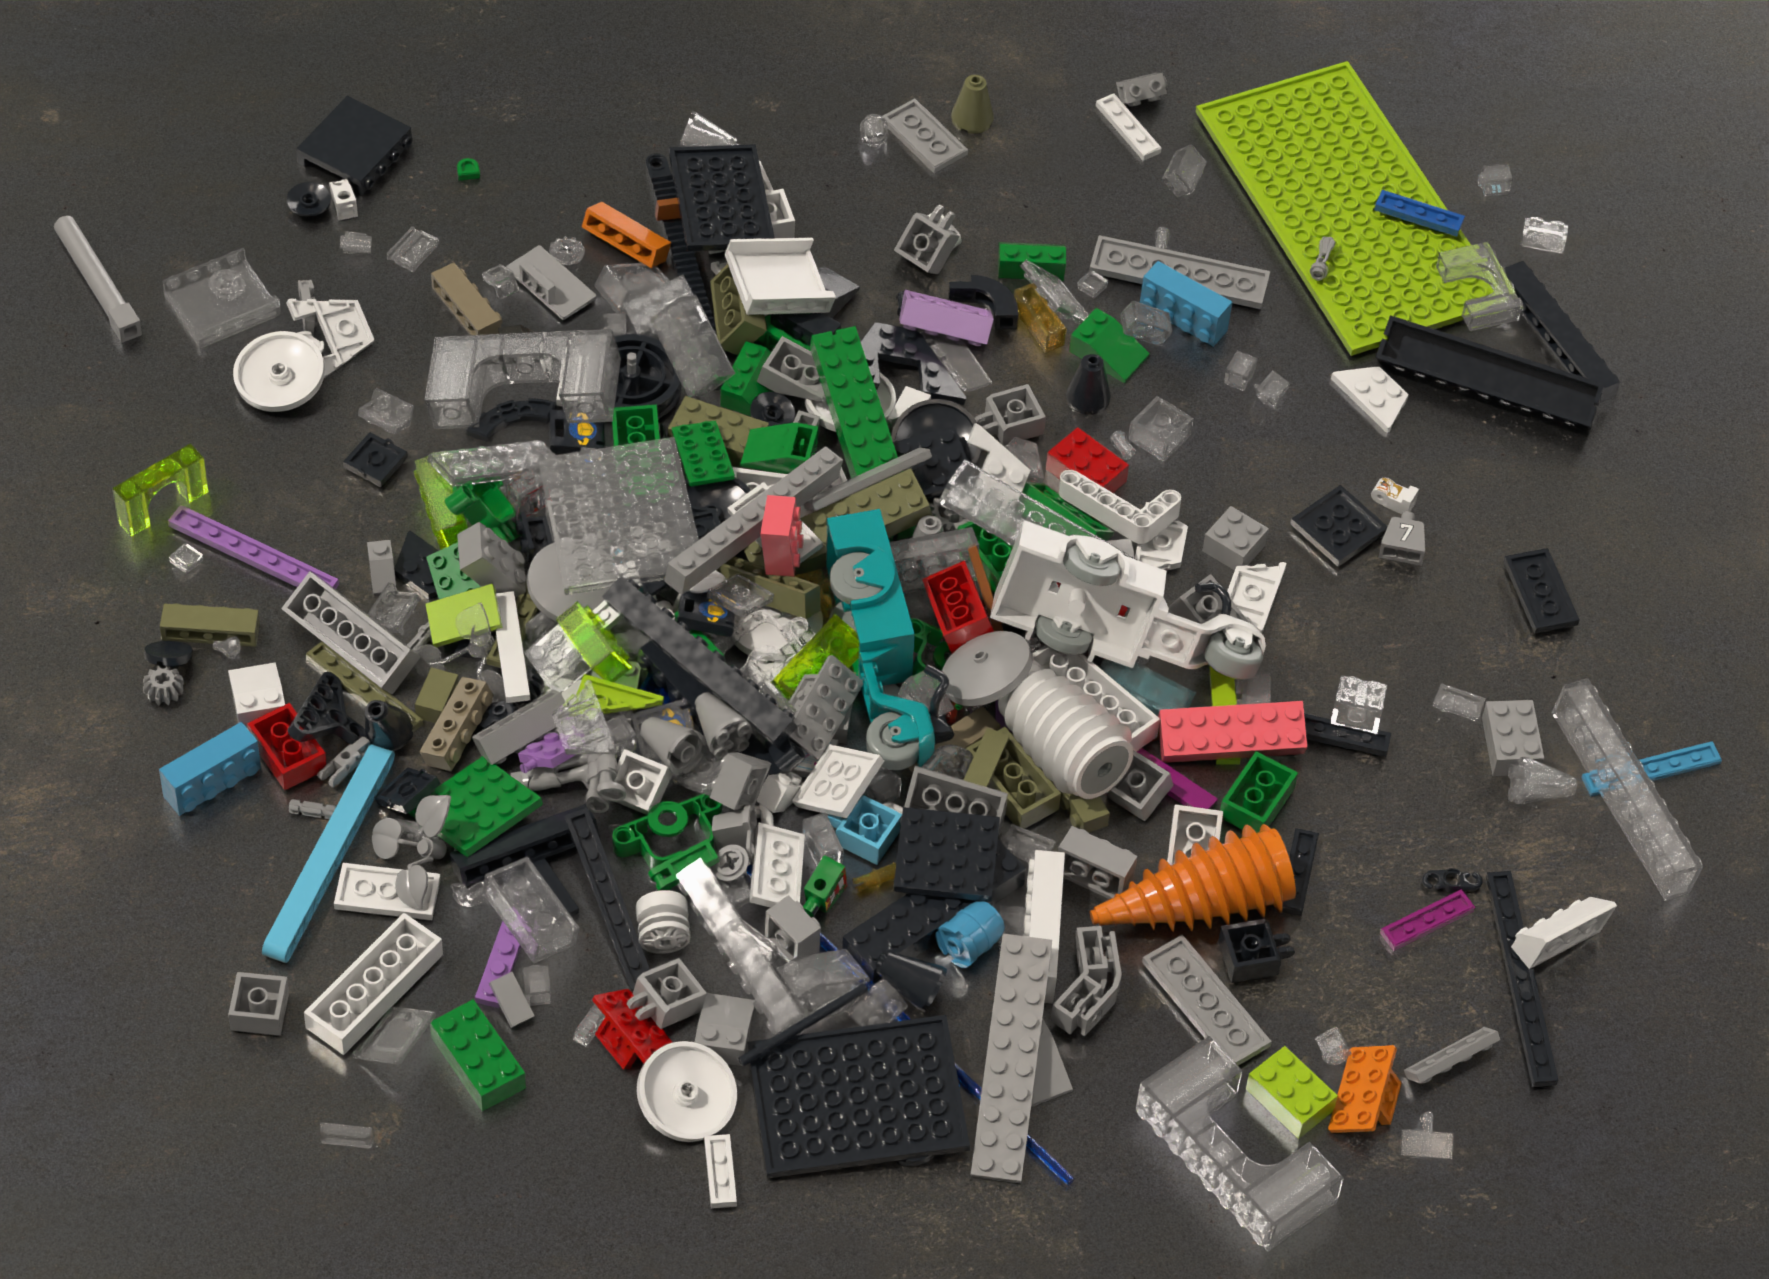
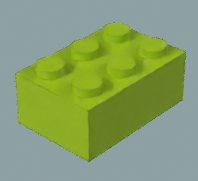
M1286 1046L1282 1047L1250 1072L1246 1085V1090L1298 1139L1333 1112L1338 1095Z

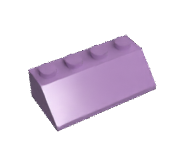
M905 290L899 320L900 324H904L903 327L906 329L916 330V328L925 329V333L937 336L938 333L947 335L946 338L959 341L962 338L968 340L969 344L981 346V343L987 344L993 316L991 310Z

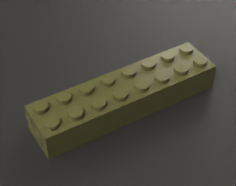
M912 469L905 470L801 517L800 520L823 542V547L800 563L799 568L795 567L794 577L801 578L826 566L827 518L880 509L889 538L917 525L922 517L933 516L930 505ZM756 541L743 549L748 561L765 567L762 547Z

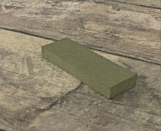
M987 728L964 780L988 787L1007 746L1010 735Z

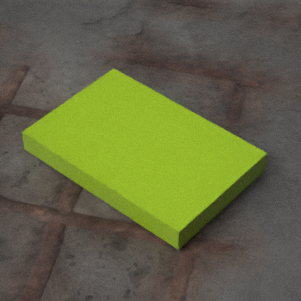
M493 584L426 603L431 637L435 648L503 628Z

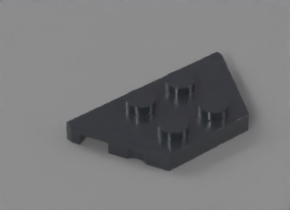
M409 531L394 568L395 576L427 599L438 597L427 556L439 550L412 531Z

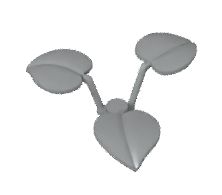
M432 795L420 801L416 810V822L422 826L420 829L421 833L428 838L422 839L419 843L400 839L403 833V826L396 819H382L373 829L372 844L375 853L380 858L391 859L399 850V843L417 847L418 853L422 857H426L408 864V870H401L396 878V893L400 900L411 908L422 910L423 900L428 887V874L420 864L433 862V859H441L446 853L445 842L435 836L440 833L444 826L451 796Z

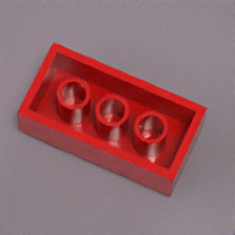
M965 560L922 579L941 631L952 654L966 642L983 634L994 632Z

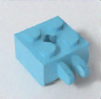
M865 795L860 797L847 818L843 819L830 814L826 817L827 823L837 829L835 835L836 845L878 865L900 833L902 820L901 813Z

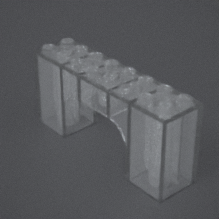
M600 329L435 337L424 398L434 429L479 427L483 400L490 390L504 384L546 382L560 383L559 397L568 423L613 422L621 361L613 330Z
M1208 1036L1140 1083L1136 1111L1141 1119L1148 1121L1155 1134L1169 1144L1171 1151L1185 1161L1189 1171L1198 1175L1208 1191H1212L1219 1198L1221 1205L1235 1215L1239 1225L1249 1230L1255 1242L1269 1252L1335 1205L1338 1201L1344 1177L1310 1142L1283 1161L1273 1165L1256 1163L1240 1150L1212 1120L1210 1115L1237 1097L1242 1070Z

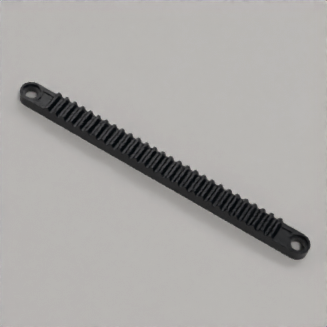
M659 153L649 155L646 159V172L655 204L657 200L677 198L673 175L671 174L667 158ZM658 162L661 163L662 166L655 168L651 166V164ZM681 218L661 220L665 239L672 242L669 254L706 384L710 389L721 390L728 376V370L723 350L718 347L716 325L714 324L710 304H708V297H706V290H704L695 252H687ZM719 375L723 379L721 381H714L711 377Z

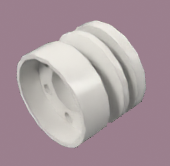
M670 890L655 891L642 896L637 901L636 917L639 924V943L643 949L656 954L671 953L686 947L690 943L689 913L685 896Z

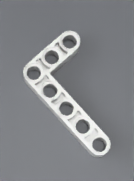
M1065 470L1060 475L1059 495L1062 499L1135 543L1144 544L1149 542L1179 517L1181 495L1175 490H1165L1140 510L1077 471Z

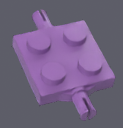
M578 731L572 736L549 733L544 736V739L527 745L525 750L518 753L519 760L523 763L520 765L521 771L526 774L538 767L554 768L587 749L584 733Z

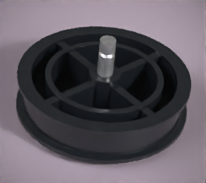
M639 334L614 336L596 345L586 356L582 367L583 395L587 404L595 413L604 414V419L611 422V408L657 405L658 419H660L675 407L680 398L682 389L681 364L674 351L665 343L655 338Z

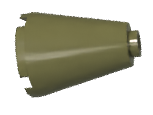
M970 75L965 79L951 113L952 123L959 130L961 128L968 130L970 134L982 133L988 130L994 120L987 83L980 75Z

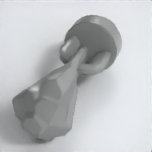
M1323 236L1319 241V255L1316 262L1310 268V274L1315 280H1322L1327 276L1328 267L1325 262L1336 244L1332 237Z

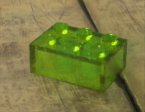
M577 601L556 618L558 624L589 667L602 679L615 682L632 668L628 661L630 658L629 654L622 646L619 647L616 643L618 639L610 630L605 628V621L598 613L595 614L588 605L584 607Z

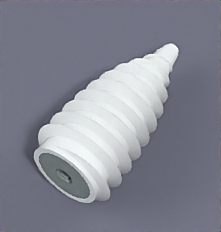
M1032 663V667L1022 683L1012 692L998 699L999 711L1005 716V723L1013 731L1014 738L1022 745L1024 752L1032 757L1034 764L1043 770L1046 778L1053 781L1054 786L1059 791L1074 794L1084 799H1093L1111 790L1128 771L1133 759L1131 730L1128 726L1120 724L1119 719L1115 715L1108 714L1107 708L1102 704H1097L1093 696L1084 694L1082 688L1078 685H1071L1066 677L1056 676L1055 672L1051 669L1040 670L1039 665Z

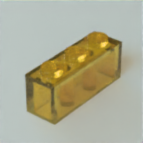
M1031 283L1015 289L1014 297L1018 306V316L1042 350L1047 353L1064 346L1066 327L1037 286Z

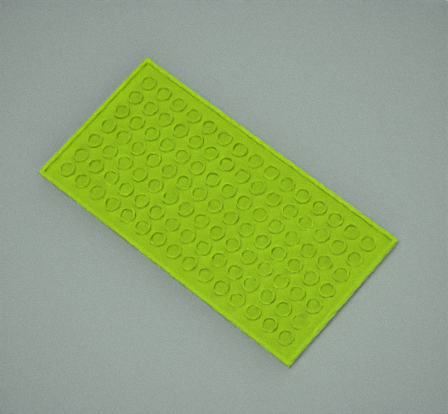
M1348 61L1196 106L1198 117L1351 356L1379 347L1382 338L1388 342L1389 339L1385 338L1384 332L1390 315L1437 329L1507 306L1508 299L1461 229L1458 236H1453L1374 210L1382 190L1445 210L1447 208ZM1323 236L1332 237L1336 244L1325 262L1328 267L1327 276L1322 280H1315L1310 274V268L1318 258L1319 241Z

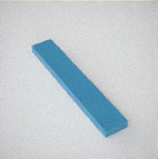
M1713 741L1584 773L1581 778L1590 796H1595L1721 764L1722 759Z

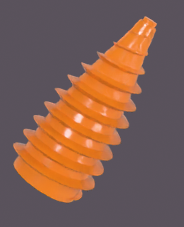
M1263 824L1260 827V832L1256 833L1251 826L1245 825L1242 830V838L1240 839L1233 831L1229 830L1225 836V844H1221L1216 837L1212 836L1208 842V850H1204L1200 844L1194 843L1190 857H1187L1181 850H1177L1173 865H1170L1163 858L1160 859L1156 874H1153L1149 869H1145L1141 882L1135 884L1131 881L1126 891L1121 894L1116 893L1113 898L1095 906L1094 910L1090 911V917L1093 925L1098 924L1099 926L1133 924L1135 927L1136 923H1150L1154 930L1156 923H1167L1172 932L1176 922H1185L1189 929L1193 931L1194 920H1203L1208 928L1211 929L1213 917H1221L1226 925H1229L1230 915L1238 913L1247 922L1248 910L1256 909L1260 916L1264 918L1266 906L1273 905L1281 914L1283 902L1292 900L1296 896L1295 879L1286 847L1278 831L1275 828L1270 829L1267 825Z

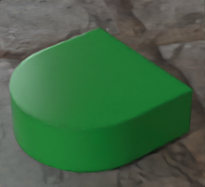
M465 158L458 162V181L480 179L479 164L476 160Z

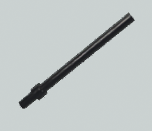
M864 983L860 984L765 1042L762 1040L753 1046L754 1049L738 1058L739 1063L745 1066L758 1057L762 1059L767 1056L773 1048L867 993V986Z

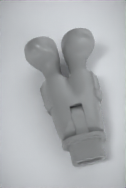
M604 730L593 737V743L587 755L586 782L589 785V790L586 794V807L594 813L606 812L609 809V801L619 802L626 797L624 786L613 782L618 774L617 760L615 758L613 740L610 738L609 732Z

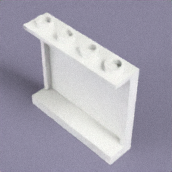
M813 238L730 239L725 257L747 315L830 312L836 297L834 291H826L810 251L814 241Z

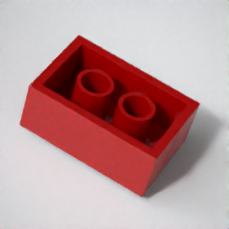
M1078 427L1047 453L1046 470L1059 480L1063 471L1074 470L1112 493L1127 482L1129 464Z
M290 703L247 723L248 730L258 741L259 755L284 790L317 775L327 765L326 754L316 739L299 742L289 735L288 727L297 714Z

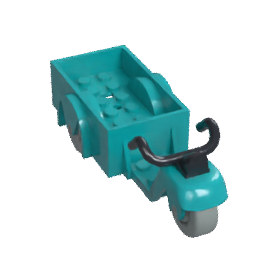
M875 509L827 518L826 569L835 604L829 617V631L832 638L839 645L851 649L849 650V661L852 663L856 675L863 680L860 690L863 692L871 722L866 735L867 752L880 755L884 760L881 767L886 769L901 770L912 766L916 762L918 767H923L934 756L936 744L949 741L954 737V731L947 723L945 713L939 709L940 702L950 685L949 678L944 672L929 664L925 667L924 673L940 681L930 704L927 702L923 704L883 693V686L912 681L914 630L881 510Z

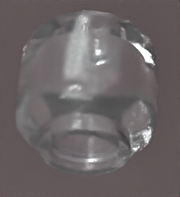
M870 114L861 121L860 136L862 142L871 148H877L888 140V124L881 115Z

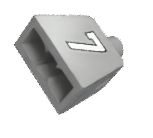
M1405 511L1401 514V518H1391L1382 539L1378 557L1422 566L1425 553L1424 524L1420 521H1415L1414 513Z

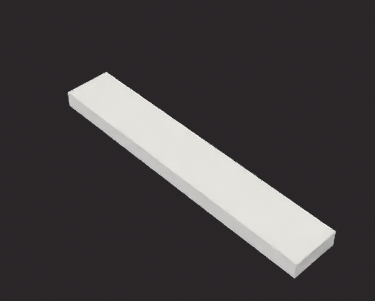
M514 591L496 593L503 627L496 629V637L506 703L530 700Z

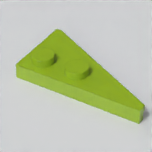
M584 674L569 712V718L576 719L662 706L664 696Z

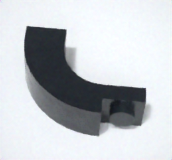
M971 275L970 282H949L948 300L958 303L981 304L991 310L994 317L995 330H1017V302L1011 291L1003 284L980 275Z

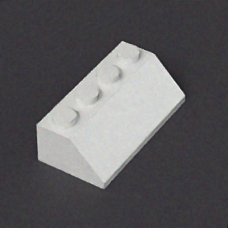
M1589 897L1583 901L1580 899L1576 900L1568 909H1559L1549 919L1542 918L1533 927L1521 929L1515 935L1516 940L1511 947L1525 965L1531 969L1599 933L1617 905L1613 901Z

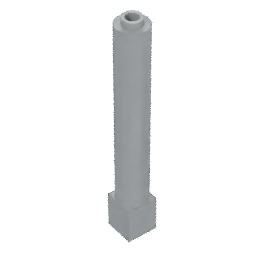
M71 216L60 217L54 224V230L109 317L110 325L120 342L123 343L141 336L142 331L139 318L129 302L126 303L74 218Z

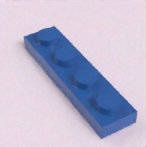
M1385 190L1381 191L1374 209L1375 211L1453 236H1458L1465 218L1464 215Z

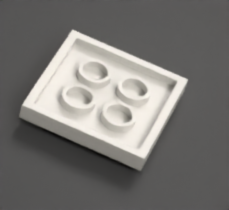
M829 744L792 802L799 808L847 818L877 774L884 760L877 754Z

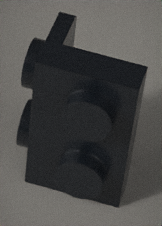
M525 511L520 512L519 520L516 521V531L522 537V540H520L522 554L526 553L528 562H532L536 554L547 545L552 544L553 540L546 516L526 518Z

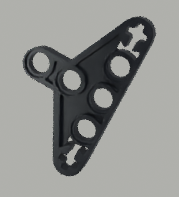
M324 672L288 727L289 735L299 742L309 741L333 733L349 744L355 743L361 737H366L364 727L346 715L341 681L331 672Z

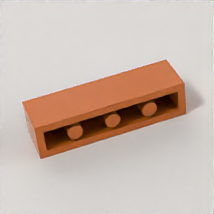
M603 202L595 204L586 210L582 228L650 268L666 261L672 242Z

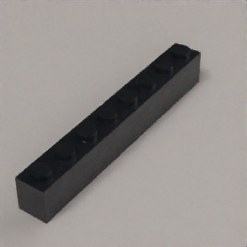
M1524 261L1501 269L1498 285L1565 370L1569 373L1605 384L1600 403L1616 397L1620 384L1618 377L1607 367L1604 359L1600 358L1595 352L1593 345L1588 343L1581 330L1572 323L1569 315L1560 308L1557 300L1549 294L1545 285L1534 275L1533 270Z
M651 641L647 642L639 648L637 657L639 666L652 675L655 684L658 687H662L668 693L670 700L680 706L685 717L689 721H693L704 736L696 711L695 700L701 694L711 692ZM751 733L748 740L749 746L743 751H736L772 763L765 780L768 775L783 774L775 764L770 752L753 733Z

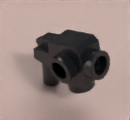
M505 700L493 702L487 708L489 716L481 720L476 728L483 731L517 711L518 707L514 702L506 703Z

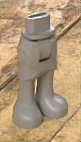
M590 749L583 750L554 768L538 767L526 774L522 771L513 772L511 776L524 786H528L531 791L561 787L562 784L574 781L583 782L589 790L586 780L588 768L587 755ZM569 768H575V769H571V770H568V771H564V772L558 773V771H560V770L569 769Z

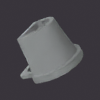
M745 804L744 809L714 815L712 821V833L718 851L728 845H739L749 854L750 863L753 862L755 831L758 825L753 804Z

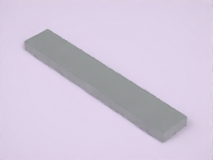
M917 448L821 492L803 504L804 508L817 511L924 462L932 457L930 449Z

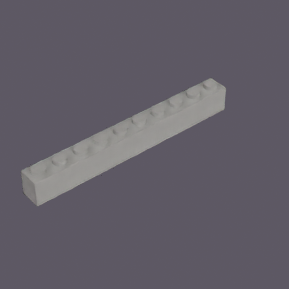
M825 446L671 560L667 565L665 582L681 595L686 593L761 536L767 495L796 497V505L801 507L839 478L843 459Z

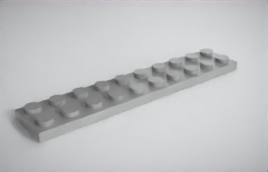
M1004 933L1002 936L971 1168V1177L1020 1184L1022 1181L1052 949V940Z

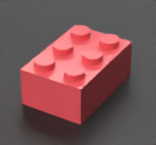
M767 495L760 533L766 575L794 577L795 567L799 568L800 566L798 550L803 548L804 535L801 534L802 521H799L800 507L796 505V497Z

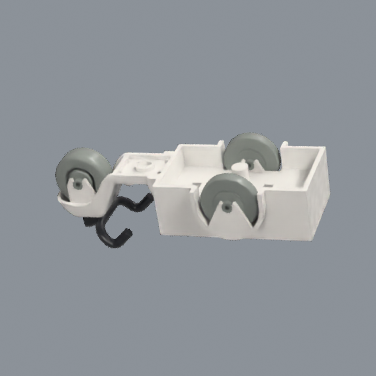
M1025 520L996 588L990 615L992 619L1026 630V640H1030L1035 628L1038 638L1054 650L1066 654H1081L1088 650L1087 661L1091 663L1094 656L1097 655L1131 668L1134 667L1138 656L1149 659V656H1153L1187 669H1197L1209 664L1213 669L1225 676L1245 680L1257 674L1263 661L1266 647L1263 634L1254 625L1230 616L1232 609L1231 598L1222 585L1214 582L1198 583L1195 585L1197 593L1212 591L1217 593L1222 601L1221 614L1203 624H1199L1168 613L1169 608L1163 597L1166 570L1126 557L1118 549L1099 539L1081 535L1067 536ZM1052 581L1061 583L1057 593L1049 591ZM1122 605L1130 608L1126 617L1118 615Z

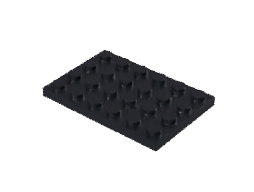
M756 144L669 147L670 164L687 252L727 250L730 239H775Z

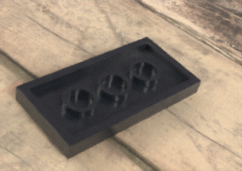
M1548 548L1504 557V565L1534 634L1578 626L1580 619Z

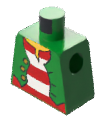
M826 855L822 857L804 888L806 903L803 908L810 917H814L818 910L824 913L829 912L848 886L844 865Z

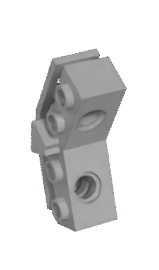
M1101 926L1078 927L1076 929L1074 944L1080 976L1052 1006L1050 1021L1069 1034L1079 1026L1081 1034L1086 1036L1115 1004L1118 996L1122 973L1115 931H1111L1109 936L1103 937ZM1107 972H1111L1113 986L1104 995Z

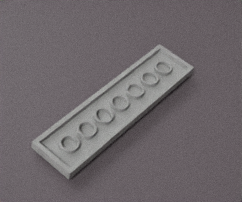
M1101 235L1098 236L1089 273L1142 284L1144 275L1157 261H1160L1231 300L1234 304L1258 309L1262 308L1270 271Z

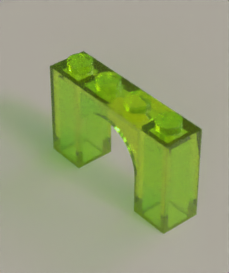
M191 443L112 488L117 521L130 537L150 526L149 503L153 496L164 486L175 482L176 490L188 503L208 493L204 457Z

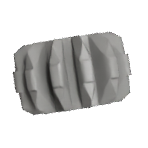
M158 665L156 671L149 669L148 675L144 676L143 692L147 695L150 702L156 701L158 706L162 702L169 706L170 700L178 701V695H183L184 681L177 669L171 670L169 666L161 669Z

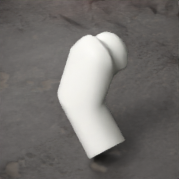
M759 804V806L755 805L757 818L761 817V823L774 826L771 811L762 804Z

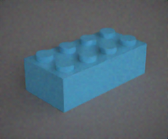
M1157 261L1143 277L1139 306L1214 347L1228 331L1232 301Z
M240 722L159 769L163 797L180 816L185 812L192 811L202 802L214 798L221 791L235 786L237 782L247 776L254 775L261 769L258 741L247 727Z

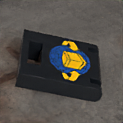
M550 410L549 452L599 456L605 453L604 414ZM564 423V437H555V429H562Z
M686 592L680 595L677 623L679 624L682 621L692 630L731 637L734 633L736 603Z

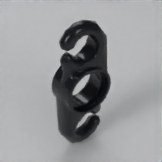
M1455 868L1430 870L1422 877V883L1427 889H1432L1433 887L1428 882V879L1435 878L1438 881L1434 886L1435 889L1443 888L1448 893H1455L1461 889L1463 892L1476 891L1482 886L1483 880L1480 874L1473 872L1472 876L1477 882L1475 884L1469 883L1467 878L1470 877V873H1462ZM1455 877L1459 883L1451 885L1446 881V878Z

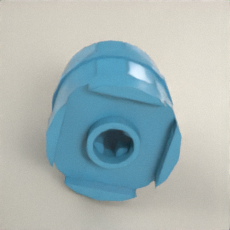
M979 901L961 909L949 922L941 925L935 933V937L943 954L949 953L954 958L951 961L953 964L961 968H967L977 960V957L991 949L1002 937L1005 926L1003 919L993 906L987 902Z

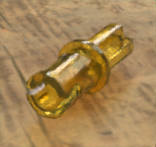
M896 863L877 870L873 868L872 872L852 878L853 885L863 882V884L854 887L856 892L860 893L876 885L881 887V883L894 879Z

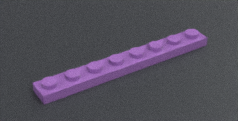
M180 505L168 520L169 527L296 587L300 585L309 571L321 577L335 589L339 585L337 578L183 505Z

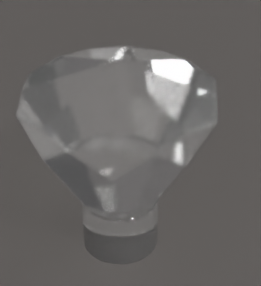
M230 637L224 641L216 640L213 643V649L222 651L230 659H235L240 651V641L238 637Z

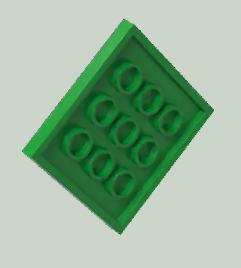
M483 756L438 786L430 795L451 796L446 821L437 836L467 858L543 805L540 796L497 765H491ZM417 807L409 812V815L415 819Z

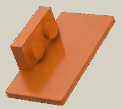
M1394 1045L1350 1048L1337 1094L1336 1106L1332 1112L1328 1127L1331 1133L1375 1131L1377 1121L1381 1125H1391L1402 1084L1392 1070L1397 1051Z

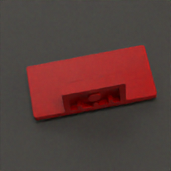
M629 989L594 995L592 999L605 1015L595 1035L623 1070L631 1068L637 1057L645 1063L656 1050L673 1043L664 1030L660 1029L651 1017L638 1020L635 1015L643 1006L635 1009L628 1007V1000L634 996Z

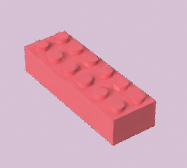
M1303 701L1163 709L1158 714L1160 718L1161 759L1164 763L1250 758L1256 751L1265 756L1304 754L1307 749Z

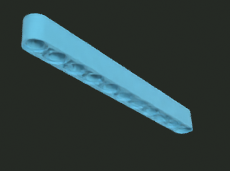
M372 744L366 750L266 937L262 948L263 956L284 963L290 960L375 799L374 797L377 795L392 767L395 757L393 751Z

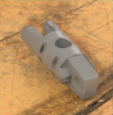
M361 737L355 743L348 745L318 772V778L325 780L334 773L328 781V784L334 788L360 764L366 750L370 746V741L365 737Z

